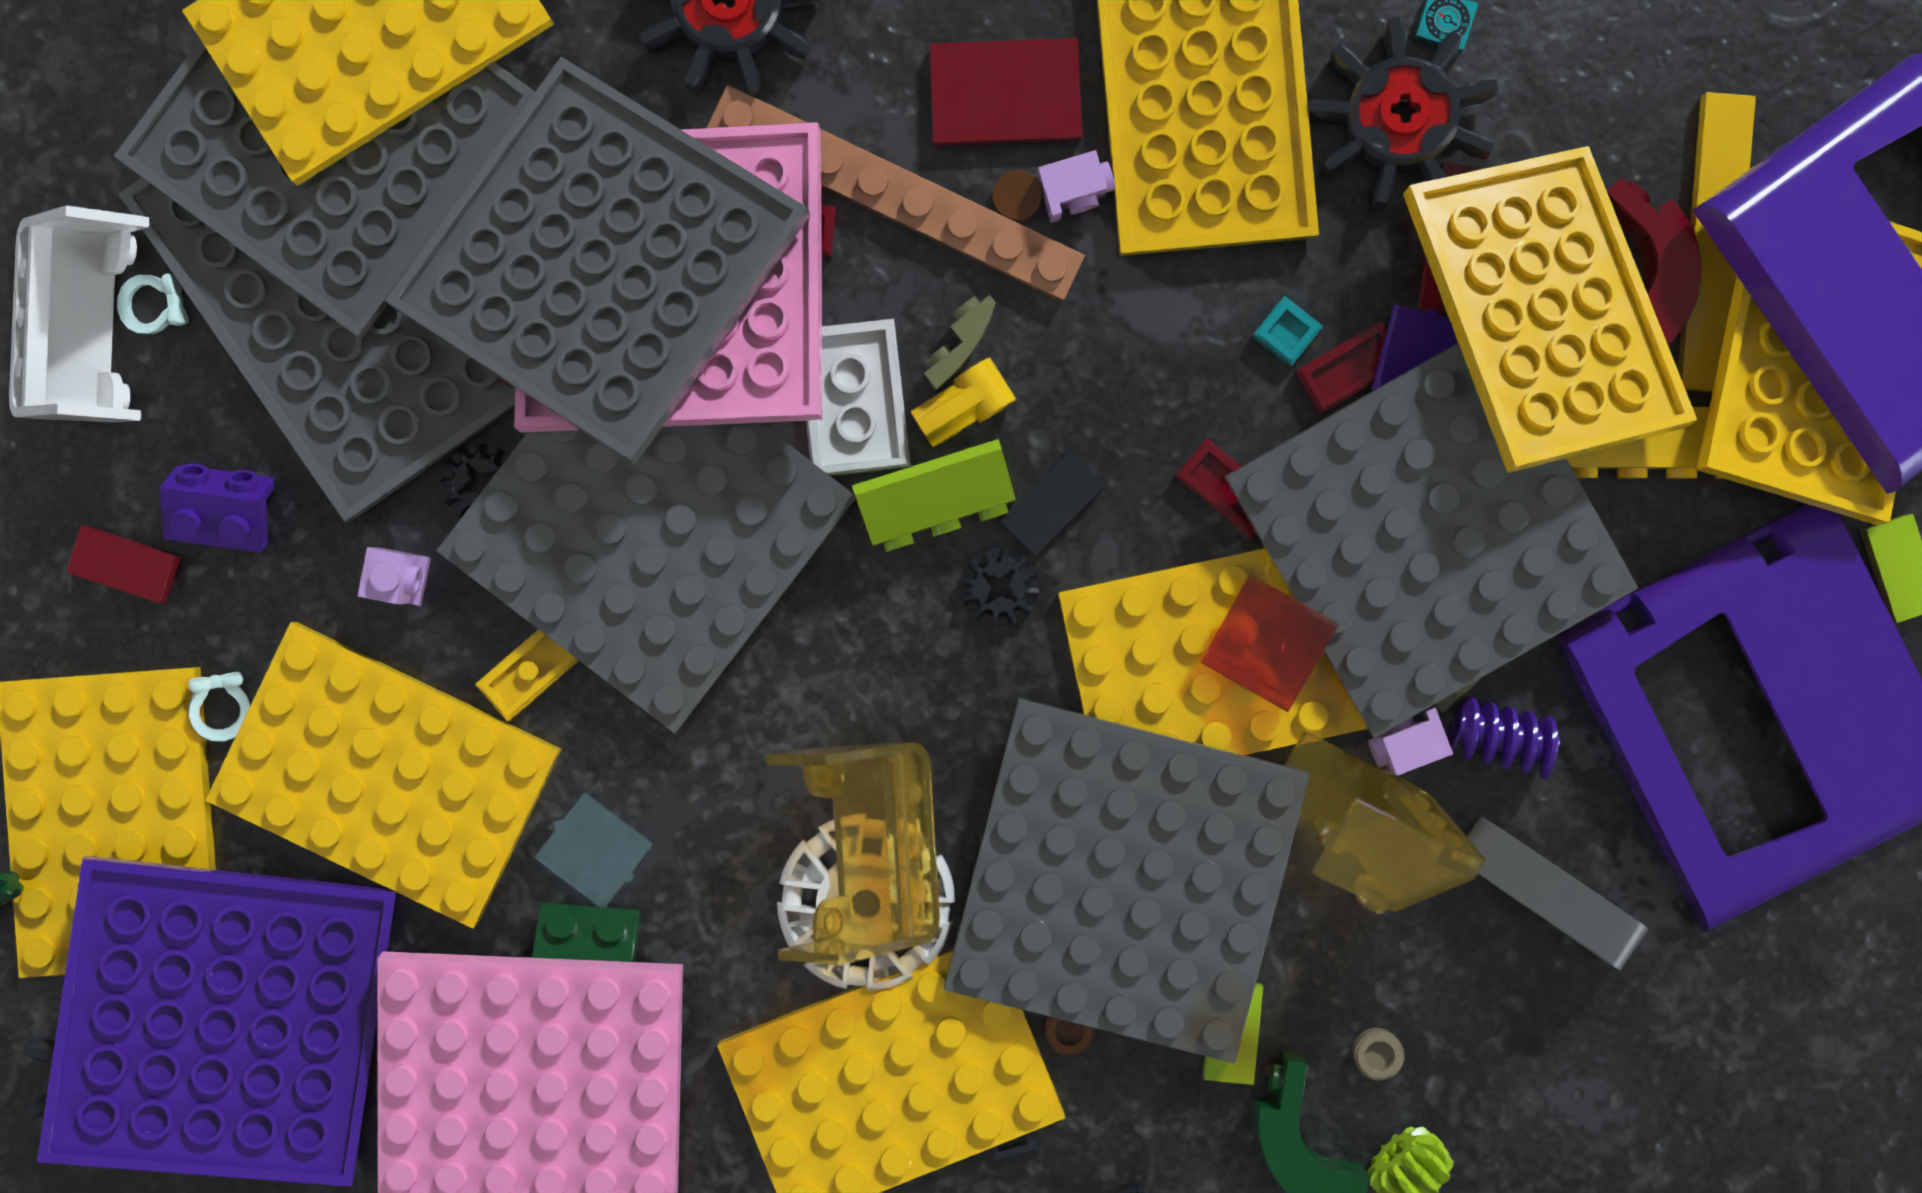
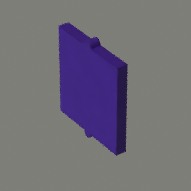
M1394 305L1372 390H1376L1456 344L1458 340L1450 319L1439 316V312L1435 309H1428L1426 312Z

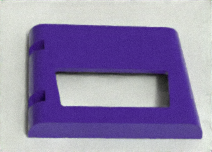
M1922 53L1912 54L1692 210L1887 494L1897 491L1922 471V269L1855 173L1854 164L1922 126Z
M1806 504L1627 594L1554 636L1701 930L1709 931L1922 823V678L1847 528L1837 513ZM1771 537L1779 554L1764 561L1754 545ZM1635 606L1643 622L1626 630L1616 615ZM1719 613L1726 617L1824 813V818L1819 823L1728 857L1724 854L1634 674V670L1638 665Z

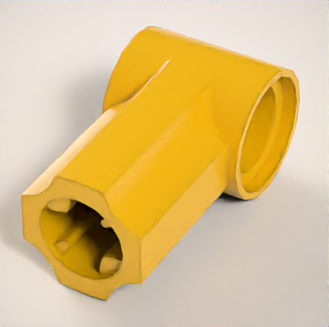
M990 357L955 378L952 386L910 411L933 448L954 437L976 421L981 423L1017 400Z

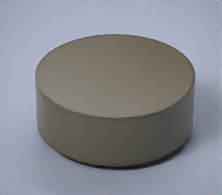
M1370 1028L1360 1033L1355 1039L1352 1046V1058L1356 1067L1366 1077L1373 1080H1386L1393 1077L1401 1069L1404 1061V1050L1400 1041L1391 1032L1382 1028Z

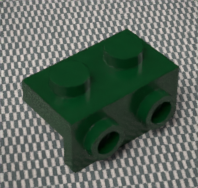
M541 903L532 958L635 962L641 924L640 910Z

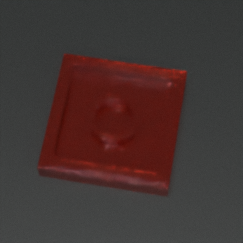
M1250 574L1200 663L1284 711L1289 712L1339 624Z

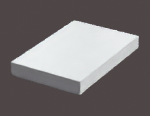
M894 319L822 327V420L806 421L810 461L830 476L911 467Z

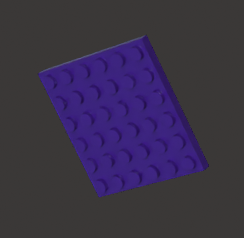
M84 856L81 863L37 1162L352 1187L378 1017V957L382 952H387L396 892L386 888Z

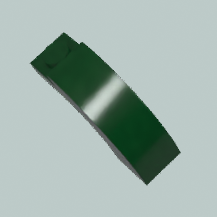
M1281 1051L1279 1064H1272L1269 1071L1268 1093L1274 1094L1273 1099L1254 1096L1252 1107L1256 1140L1275 1179L1286 1193H1367L1370 1175L1361 1163L1325 1157L1314 1152L1303 1142L1299 1128V1116L1308 1063L1299 1053Z

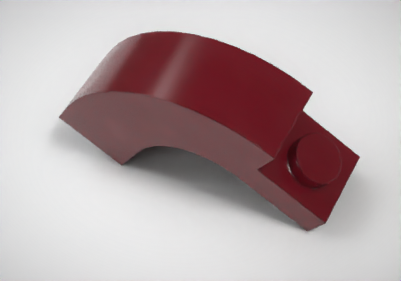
M1621 177L1605 189L1621 228L1633 239L1639 249L1643 263L1642 282L1667 345H1669L1685 326L1698 298L1702 270L1698 242L1690 222L1672 198L1653 209L1648 204L1650 202L1648 194L1636 183L1626 182Z

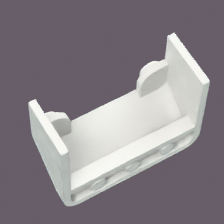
M63 206L22 219L18 227L15 246L9 404L14 417L94 422L141 421V410L128 409L130 389L127 384H123L122 378L118 373L111 372L115 275L123 273L127 265L133 264L136 257L137 244L131 232L148 228L149 217Z

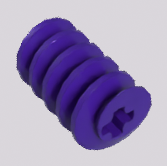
M1467 696L1462 699L1453 714L1448 733V742L1452 752L1457 743L1462 744L1463 759L1470 760L1477 748L1481 749L1482 764L1489 765L1495 754L1499 753L1501 754V768L1506 770L1511 767L1515 758H1519L1520 771L1528 775L1535 762L1539 763L1540 778L1547 780L1556 762L1560 735L1553 717L1543 715L1537 720L1534 712L1524 710L1518 715L1515 708L1504 706L1498 712L1495 703L1485 701L1479 707L1476 698Z

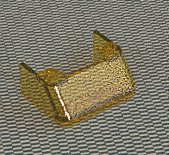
M1304 731L1284 766L1310 773L1299 817L1310 822L1318 832L1316 840L1326 847L1312 871L1315 875L1356 894V899L1362 905L1376 913L1384 914L1386 909L1391 911L1402 910L1474 880L1486 862V859L1428 793L1412 783L1319 737Z
M915 742L818 747L766 755L767 765H803V777L808 791L815 797H833L839 895L828 897L817 906L812 921L814 942L779 949V960L842 965L930 942L938 930L940 912L931 765L925 748Z

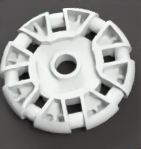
M866 813L851 814L833 819L819 826L820 832L808 842L803 839L794 849L786 862L779 882L784 887L782 901L777 902L778 918L789 948L791 950L796 948L806 961L803 966L812 974L825 982L847 989L848 985L866 986V991H878L892 988L914 978L911 975L912 972L925 962L929 965L939 955L953 925V921L949 920L950 904L955 903V889L951 873L942 854L939 856L935 855L926 843L929 838L921 831L904 821L887 815L885 820L866 818ZM863 839L883 840L881 854L862 853ZM833 847L841 859L836 861L828 870L820 860V857ZM909 856H912L921 867V871L911 879L905 868L900 865ZM803 888L818 889L816 906L802 903ZM871 890L878 895L881 905L874 915L862 916L853 909L852 897L858 891ZM916 900L931 902L929 917H914ZM822 926L826 933L834 940L823 949L811 937ZM904 936L912 948L899 957L890 946ZM851 952L870 954L869 967L850 965ZM901 971L902 975L892 979L875 982L883 977H889L890 974Z

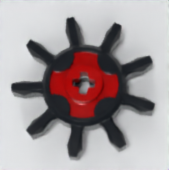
M671 0L674 15L662 22L651 25L639 36L645 48L649 51L663 47L670 41L685 35L689 42L696 47V50L686 67L684 83L687 89L696 93L705 82L709 67L715 57L723 59L736 58L739 64L740 79L752 96L761 93V76L753 61V53L761 49L769 41L782 47L789 55L803 60L807 58L810 53L808 44L799 34L782 26L780 21L784 5L810 3L816 0H735L736 4L729 9L720 0Z
M1400 17L1389 18L1385 31L1384 44L1388 59L1376 64L1372 68L1365 66L1351 50L1340 43L1332 50L1331 62L1340 73L1353 82L1355 88L1348 101L1317 99L1310 100L1308 103L1309 119L1319 122L1337 121L1347 124V131L1351 141L1333 151L1324 162L1322 172L1327 178L1343 172L1353 161L1363 157L1370 164L1380 168L1379 178L1373 189V208L1383 210L1394 193L1397 172L1419 170L1425 182L1447 177L1437 161L1447 147L1460 150L1474 158L1487 160L1495 143L1483 135L1461 128L1458 124L1460 109L1482 104L1493 98L1499 89L1496 79L1481 80L1465 87L1455 88L1453 82L1443 72L1444 68L1456 56L1462 34L1453 30L1440 42L1436 53L1429 61L1407 57L1404 45L1405 32ZM1397 107H1404L1405 114L1411 116L1408 123L1401 122L1400 115L1395 113Z

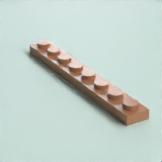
M727 85L707 128L807 122ZM821 129L822 188L1064 302L1084 260V254Z

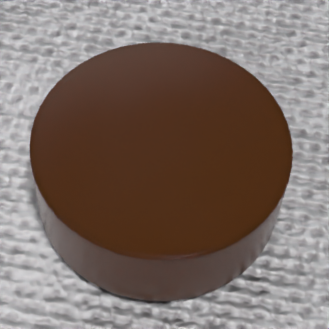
M1021 170L1005 173L997 180L993 189L992 199L994 208L998 214L1017 223L1029 220L1037 213L1042 201V189L1038 180L1030 173Z
M1049 1016L1046 1017L1044 1025L1046 1039L1049 1045L1058 1053L1076 1055L1083 1052L1091 1044L1094 1037L1093 1027Z

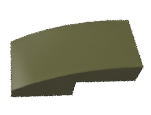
M990 295L981 302L974 296L952 314L956 322L950 326V332L960 345L953 349L947 343L926 360L930 369L924 373V378L936 393L948 384L964 367L982 341L995 310L996 302Z

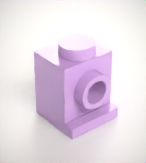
M1096 150L1038 167L1036 177L1042 189V197L1050 223L1060 221L1063 209L1069 208L1070 214H1078L1098 207V199L1103 198L1107 192L1115 190V182L1109 163L1107 161L1100 163Z
M367 547L357 596L392 604L421 606L431 558L386 548Z
M1430 706L1418 713L1419 718L1414 719V717H1411L1378 737L1368 740L1372 756L1379 768L1386 766L1388 772L1398 776L1453 754L1435 707Z

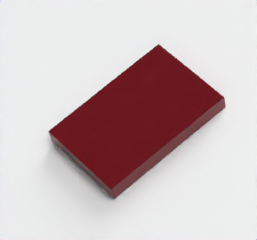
M1078 38L930 44L934 146L1080 141L1082 139Z

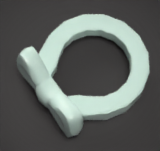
M170 273L164 274L162 278L153 275H136L129 278L123 284L117 296V311L121 321L128 329L141 334L158 333L170 324L176 326L187 324L189 317L182 305L183 297L181 292L183 287L174 274ZM146 285L164 292L168 302V307L163 310L154 322L149 324L140 322L134 316L132 310L134 294L139 288Z
M240 672L191 678L189 680L188 688L191 692H194L189 703V718L192 727L200 736L211 741H227L236 737L250 708L247 695L240 688V685L243 683V677ZM225 688L239 703L240 715L237 721L228 728H210L200 718V706L210 689Z

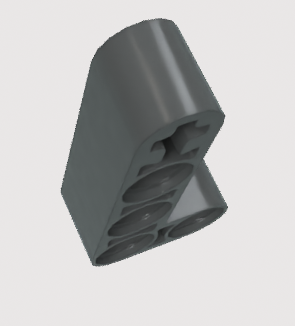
M1482 816L1479 817L1452 856L1617 971L1622 969L1649 930L1641 922Z

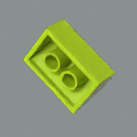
M999 439L852 486L872 545L876 546L883 543L886 552L913 544L912 534L931 528L933 537L960 529L959 519L978 513L980 522L1009 513L1006 504L1016 500Z

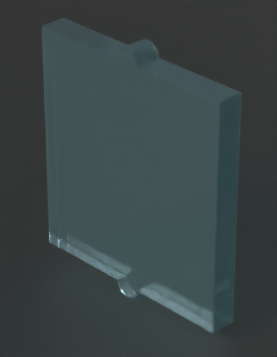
M584 792L566 817L554 823L556 830L535 856V859L597 906L606 907L623 883L633 880V870L652 847L653 843Z

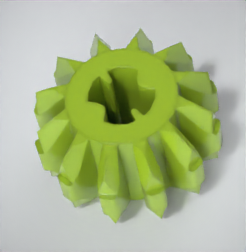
M1408 1127L1401 1135L1394 1134L1391 1141L1386 1145H1381L1379 1154L1371 1158V1167L1367 1172L1370 1175V1186L1376 1193H1439L1438 1189L1441 1185L1449 1181V1172L1452 1170L1454 1161L1449 1156L1444 1144L1434 1133H1430L1424 1127Z

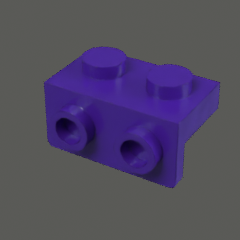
M191 463L176 466L160 486L164 540L260 553L267 546L266 500L274 490L273 477L260 476L249 470L230 472L208 469L202 464Z

